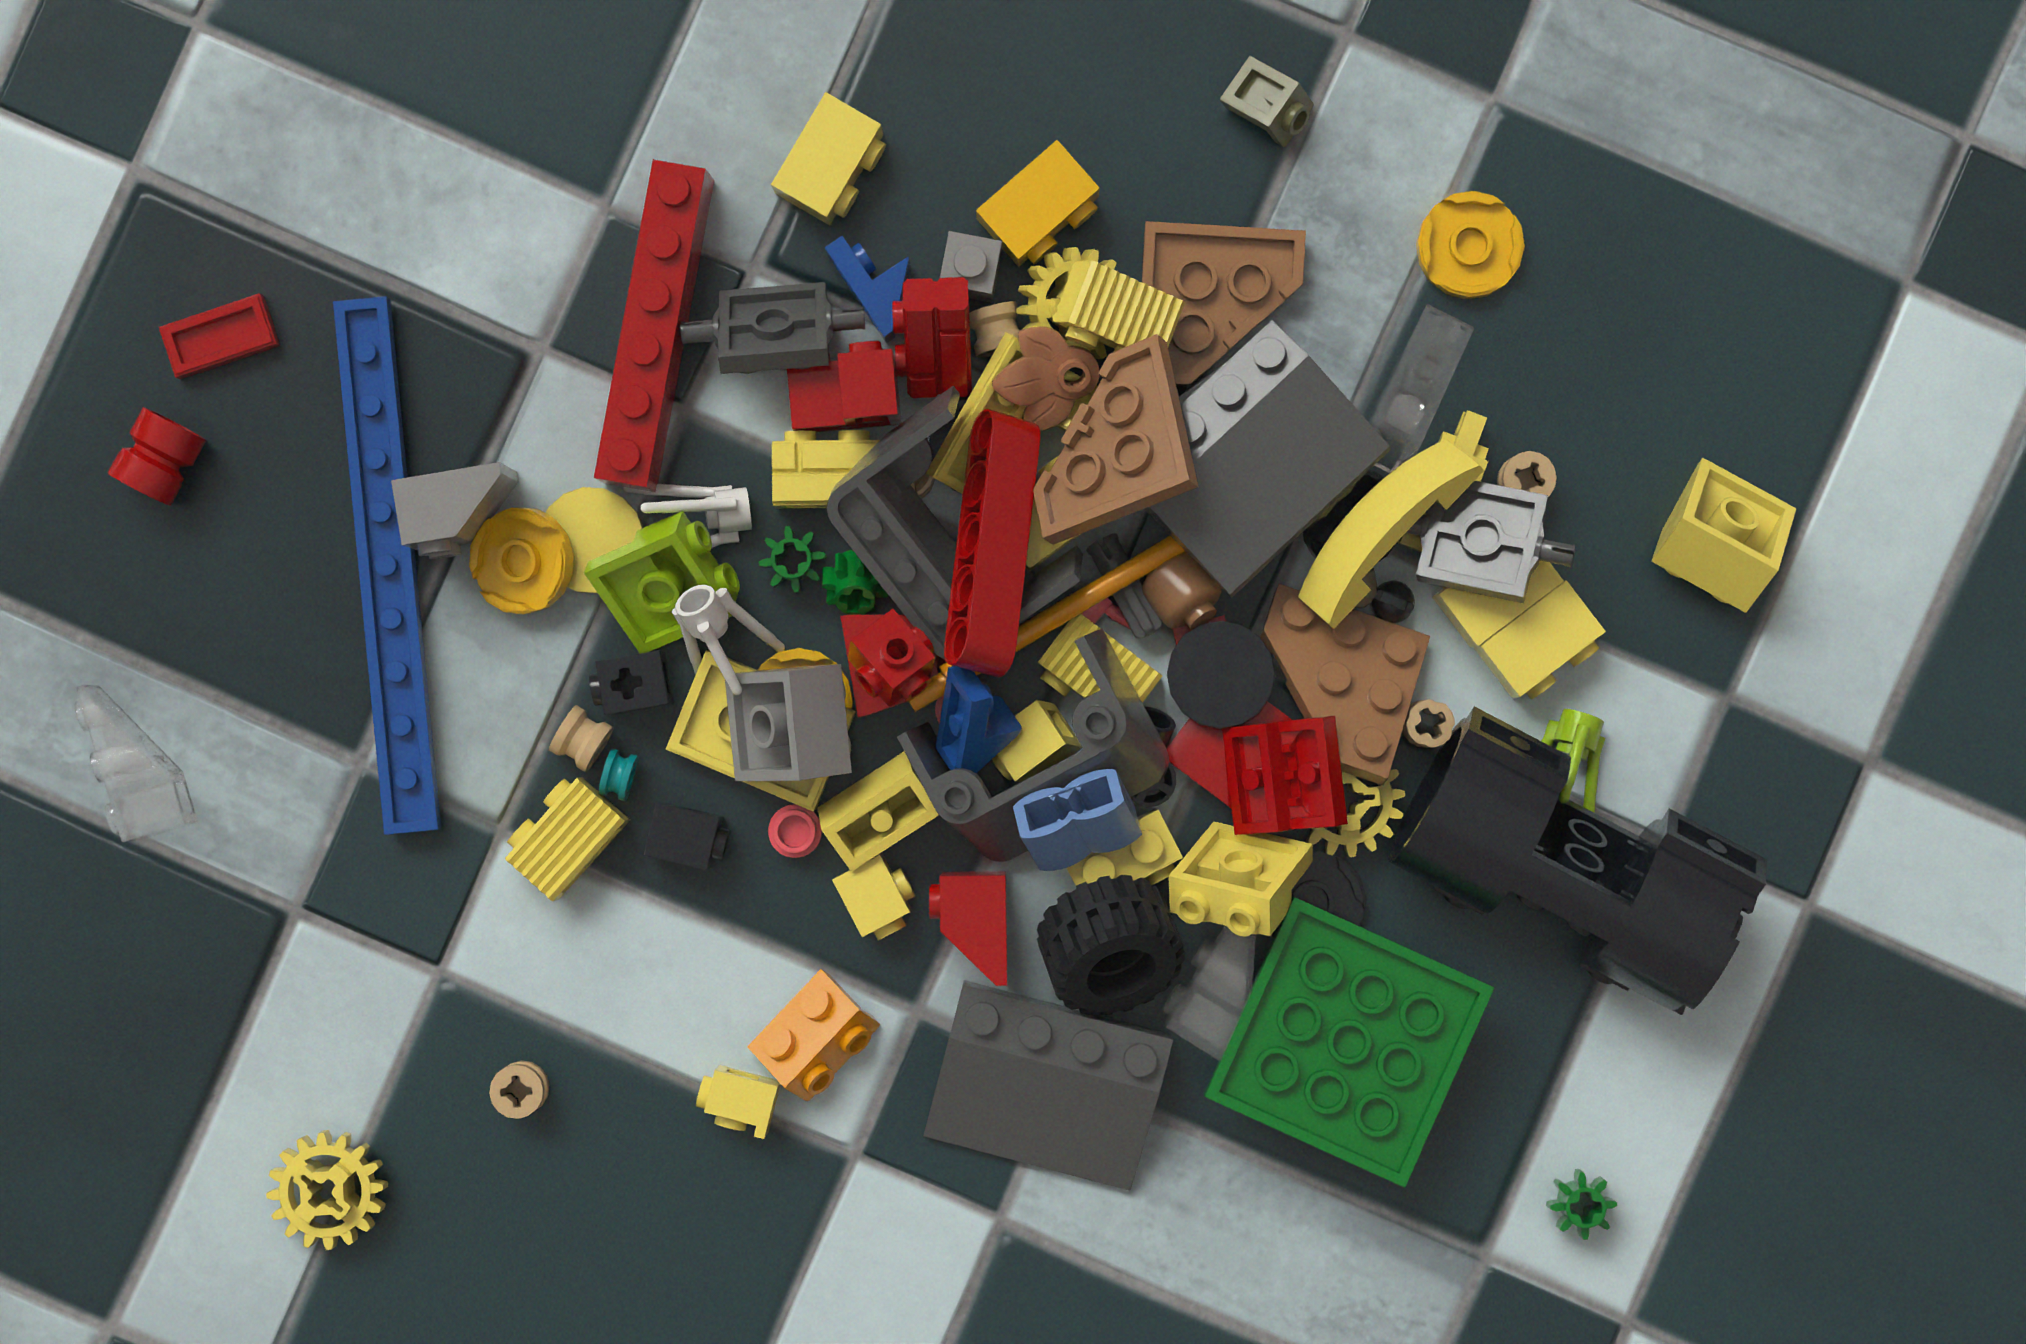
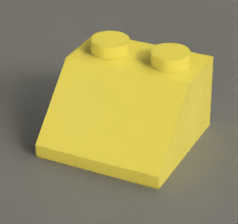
M1702 458L1661 531L1651 562L1661 566L1669 574L1683 578L1705 590L1718 601L1729 603L1746 613L1779 571L1796 508Z

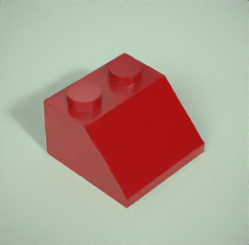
M1006 871L942 872L939 876L940 884H931L929 886L930 919H940V932L996 986H1007Z

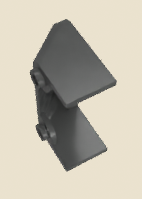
M954 386L888 432L835 485L827 503L828 517L833 526L910 623L920 628L927 635L934 647V653L945 659L944 642L956 542L912 488L911 484L922 477L930 467L932 447L927 437L955 417L960 393ZM1077 545L1035 575L1026 566L1019 623L1081 581L1083 553Z
M1103 628L1075 640L1081 655L1100 688V691L1083 699L1073 713V730L1083 750L1004 792L991 797L983 780L973 771L963 768L950 770L935 748L937 736L929 722L897 736L937 813L983 856L992 861H1009L1028 851L1020 838L1013 806L1023 797L1041 789L1065 788L1079 776L1101 769L1116 770L1129 796L1132 797L1155 785L1165 776L1168 770V751Z

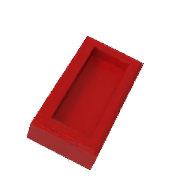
M260 293L159 327L174 376L180 380L281 346L265 297Z

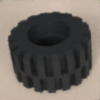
M1120 875L1115 879H1111L1110 876L1099 877L1097 881L1089 884L1086 881L1077 885L1076 890L1062 894L1057 898L1058 903L1049 906L1044 912L1045 920L1039 922L1037 927L1039 936L1037 938L1038 946L1056 996L1059 1000H1063L1064 1005L1071 1010L1079 1009L1081 1014L1086 1015L1100 1012L1101 1016L1112 1015L1114 1012L1121 1010L1123 1012L1133 1010L1134 1006L1141 1003L1146 1004L1155 999L1154 996L1157 993L1166 991L1172 985L1170 980L1178 977L1182 970L1181 963L1185 961L1183 942L1162 891L1157 886H1151L1150 881L1138 878L1133 881L1131 875Z

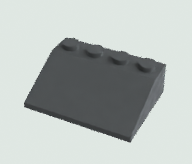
M1271 320L1181 404L1199 487L1147 507L1144 510L1232 598L1391 450V447L1313 359Z
M964 980L923 1137L1130 1191L1161 1090L1173 1038L1171 1034L1096 1014H1081L1077 1009L1071 1010L1058 1004Z

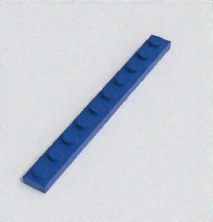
M387 296L333 301L384 835L441 829L415 549L401 544L391 480L408 478L391 300Z

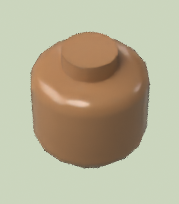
M1186 551L1167 560L1155 570L1145 575L1146 578L1142 584V592L1152 609L1168 628H1180L1188 625L1190 630H1193L1201 624L1208 623L1215 616L1217 610L1214 608V605L1220 598L1222 588Z

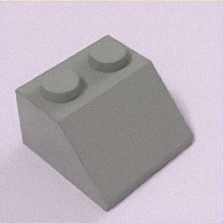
M497 462L391 480L401 544L418 550L419 556H429V559L461 555L460 545L472 543L482 524L497 513L517 485V471Z
M841 664L735 673L742 687L740 695H734L725 680L735 781H801L852 773L850 760L851 741L848 736L845 709L846 689L842 679Z

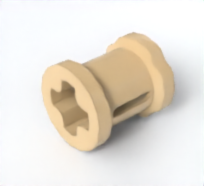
M1431 699L1413 702L1409 706L1402 734L1409 743L1417 747L1434 748L1443 745L1452 735V728L1455 725L1453 713L1446 704L1435 702ZM1421 710L1426 715L1437 714L1439 722L1433 726L1436 734L1433 737L1429 733H1418L1415 726L1421 722L1419 714Z

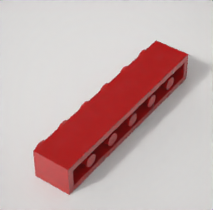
M654 159L652 161L594 478L604 484L656 492L684 347L680 325L681 321L688 322L714 186V179L706 168Z

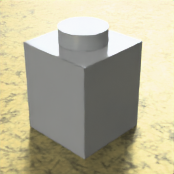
M949 231L940 278L964 277L968 280L969 299L992 303L1002 255V241Z

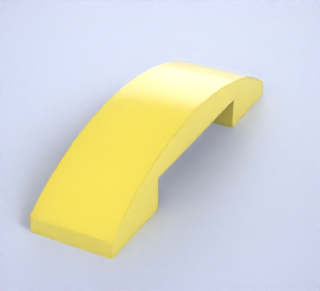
M1448 440L1437 443L1402 463L1376 484L1337 526L1313 562L1303 582L1298 598L1335 629L1371 591L1362 580L1366 574L1435 502L1447 510L1484 471L1483 468Z

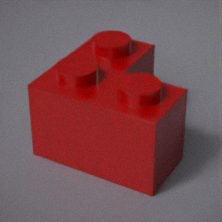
M880 341L849 344V352L837 353L838 360L831 361L829 353V365L787 369L793 431L804 430L816 431L817 433L896 426L902 423L895 357L892 349L882 348Z

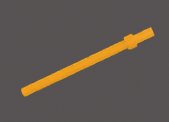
M1168 536L1020 624L1016 652L1152 572L1167 560L1182 554L1185 550L1171 536ZM946 662L939 666L940 673L931 677L932 681L929 686L917 697L908 701L914 712L944 696L948 667L952 665Z

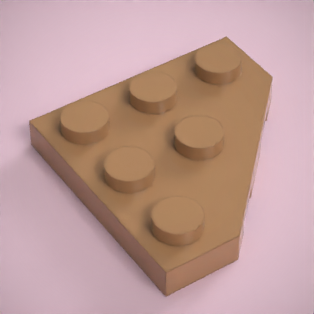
M1145 222L1141 282L1185 301L1168 347L1176 386L1189 387L1303 285L1306 230Z
M1158 334L1108 354L1098 372L1103 378L1088 405L1081 403L1060 440L1065 446L1050 473L1044 470L1033 491L1042 537L1049 543L1054 545L1199 487L1167 342Z
M1279 583L1274 592L1260 635L1261 640L1270 654L1274 655L1287 678L1285 684L1303 717L1335 716L1342 772L1384 785L1389 777L1430 636L1354 609L1333 629L1298 598L1300 590Z

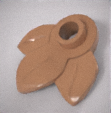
M1044 326L1025 328L1018 332V341L1023 357L1006 366L994 378L992 386L1007 401L1020 406H1026L1023 419L1036 423L1040 431L1057 426L1068 418L1075 400L1088 395L1096 387L1100 377L1098 374L1100 368L1095 356L1089 350L1080 346H1069L1058 331ZM1077 367L1083 370L1081 377L1076 381L1064 379L1065 373L1071 368Z

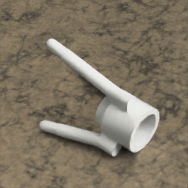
M657 484L656 492L623 487L626 493L701 498L699 500L643 503L641 511L643 513L705 511L708 529H719V533L710 536L712 548L721 544L739 542L738 531L752 530L750 504L746 487L732 489V485L701 487Z
M708 585L694 586L678 598L675 608L672 610V614L680 625L694 673H697L702 660L696 640L698 638L707 644L732 693L740 695L742 687L718 641L727 631L728 612L776 652L784 651L785 645L732 599L726 588H720L715 592Z

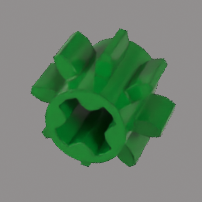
M786 526L784 531L785 539L777 543L773 539L766 537L764 541L773 550L771 558L762 559L759 561V566L764 568L773 567L776 571L771 580V586L776 588L784 579L791 581L792 589L797 594L801 591L800 580L806 577L817 582L821 580L820 576L813 570L815 561L826 559L827 555L820 551L812 552L809 548L814 541V533L810 531L802 540L795 539L792 528ZM795 546L800 554L807 555V562L798 564V573L791 574L786 566L779 565V558L787 556V547Z
M853 550L845 551L842 554L836 553L835 568L823 567L822 588L827 589L826 603L828 605L836 604L837 608L847 615H862L869 611L874 612L875 597H888L887 592Z
M1575 1169L1573 1181L1566 1184L1559 1179L1553 1181L1559 1189L1557 1200L1547 1201L1546 1206L1550 1210L1560 1211L1563 1214L1556 1223L1557 1228L1564 1232L1574 1224L1577 1226V1232L1583 1240H1588L1589 1228L1597 1225L1606 1230L1610 1228L1604 1217L1607 1209L1617 1207V1202L1612 1198L1601 1195V1192L1608 1183L1600 1176L1589 1185L1586 1183L1584 1172L1580 1169ZM1583 1192L1593 1202L1592 1205L1584 1206L1583 1215L1580 1216L1570 1206L1571 1203L1579 1202L1580 1193Z

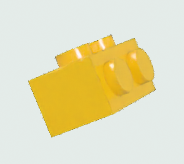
M1056 140L976 210V219L994 240L1002 241V249L1018 267L1028 258L1033 264H1036L1044 258L1045 254L1050 253L1055 248L1058 242L1053 237L1067 224L1076 229L1097 211L1098 207L1094 201L1099 197L1100 188L1063 145Z

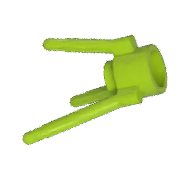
M1563 709L1559 722L1548 721L1544 737L1541 741L1551 747L1554 742H1558L1556 749L1571 757L1568 781L1559 794V801L1561 803H1567L1570 799L1580 761H1587L1583 807L1595 813L1600 755L1606 739L1600 736L1604 721L1593 715L1572 709Z

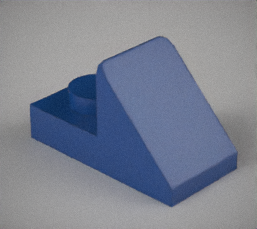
M839 237L824 247L826 253L860 305L864 307V311L884 341L888 343L896 336L893 333L892 301H903V282L908 279L911 265L909 257L872 280L869 274L875 271L876 267L861 244L857 243L850 248L844 237Z
M951 666L948 667L935 748L950 770L963 768L977 773L1015 739L1022 728L1000 696H992L989 686L981 682L974 671Z

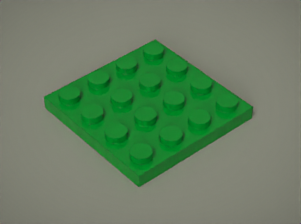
M1293 896L1287 915L1281 921L1205 1090L1204 1097L1405 1188L1495 987Z

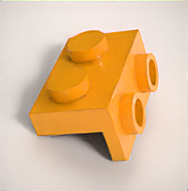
M820 969L747 1047L786 1090L805 1101H809L815 1095L826 1090L832 1083L834 1074L851 1056L860 1053L868 1045L871 1035L879 1028L880 1023L872 1015L861 1009L828 973Z

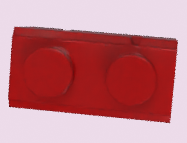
M964 277L939 278L938 281H933L932 278L906 279L903 282V301H892L893 333L904 334L905 344L895 345L896 377H907V393L911 398L936 397L952 386L960 393L959 397L969 396L972 392L968 280Z

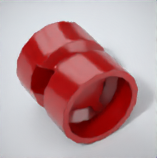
M143 407L129 432L135 442L134 446L122 448L107 473L127 486L171 506L184 480L179 471L180 466H193L207 440L184 426Z

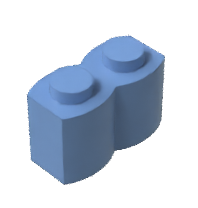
M1101 769L1086 773L1071 781L1065 788L1054 787L1035 791L1020 799L1013 806L1020 838L1041 871H1055L1070 867L1083 860L1091 852L1106 853L1121 849L1142 835L1134 803L1117 771L1114 769Z

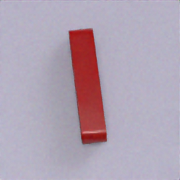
M984 409L979 413L974 421L969 438L944 642V657L949 665L995 677H1002L1012 665L1017 646L1034 500L1033 489L1036 482L1040 448V429L1034 422L991 409Z

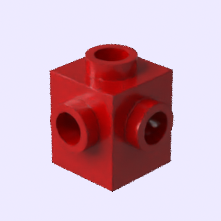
M891 609L850 641L848 660L857 669L855 677L861 687L873 698L879 695L890 707L902 697L906 701L914 699L929 686L932 681L929 676H931L935 656L933 655L934 647L927 635L916 626L910 628L894 609Z

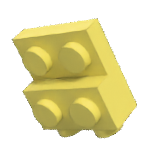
M1213 821L1169 875L1170 912L1177 914L1180 919L1189 924L1212 922L1225 925L1238 936L1246 937L1251 934L1271 936L1287 915L1292 902V888L1313 862V844L1267 833L1235 835L1234 826Z

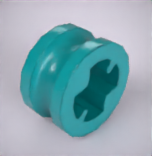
M610 750L599 784L600 795L607 796L609 792H614L618 795V800H627L638 766V755L631 754L628 758H623L620 756L619 750Z

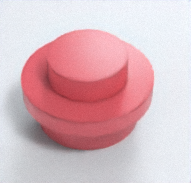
M792 804L782 807L773 815L769 823L768 835L772 846L780 854L790 858H800L816 849L822 837L819 817L814 811Z

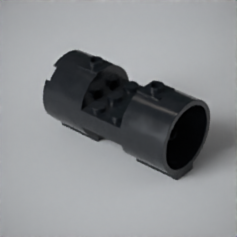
M1474 706L1468 717L1463 718L1454 727L1450 739L1441 746L1426 771L1399 825L1390 849L1388 861L1435 886V891L1443 894L1444 898L1452 905L1462 909L1470 908L1481 915L1492 912L1508 892L1512 891L1517 894V897L1526 906L1539 911L1546 909L1565 919L1573 930L1585 936L1582 943L1579 966L1586 969L1597 981L1604 984H1615L1626 991L1632 989L1679 1015H1683L1686 1006L1694 1010L1716 984L1739 945L1740 941L1736 937L1743 922V916L1740 913L1741 911L1747 914L1753 912L1757 897L1766 885L1767 859L1670 808L1662 820H1654L1638 836L1571 800L1567 803H1561L1559 801V794L1568 781L1571 757Z

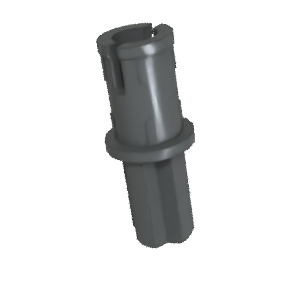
M1117 533L1102 538L1112 556L1110 560H1108L1098 541L1086 549L1101 576L1129 560L1118 540ZM1145 576L1108 597L1109 599L1114 598L1132 633L1138 639L1154 634L1163 626V622L1152 609L1142 592V581L1145 580Z

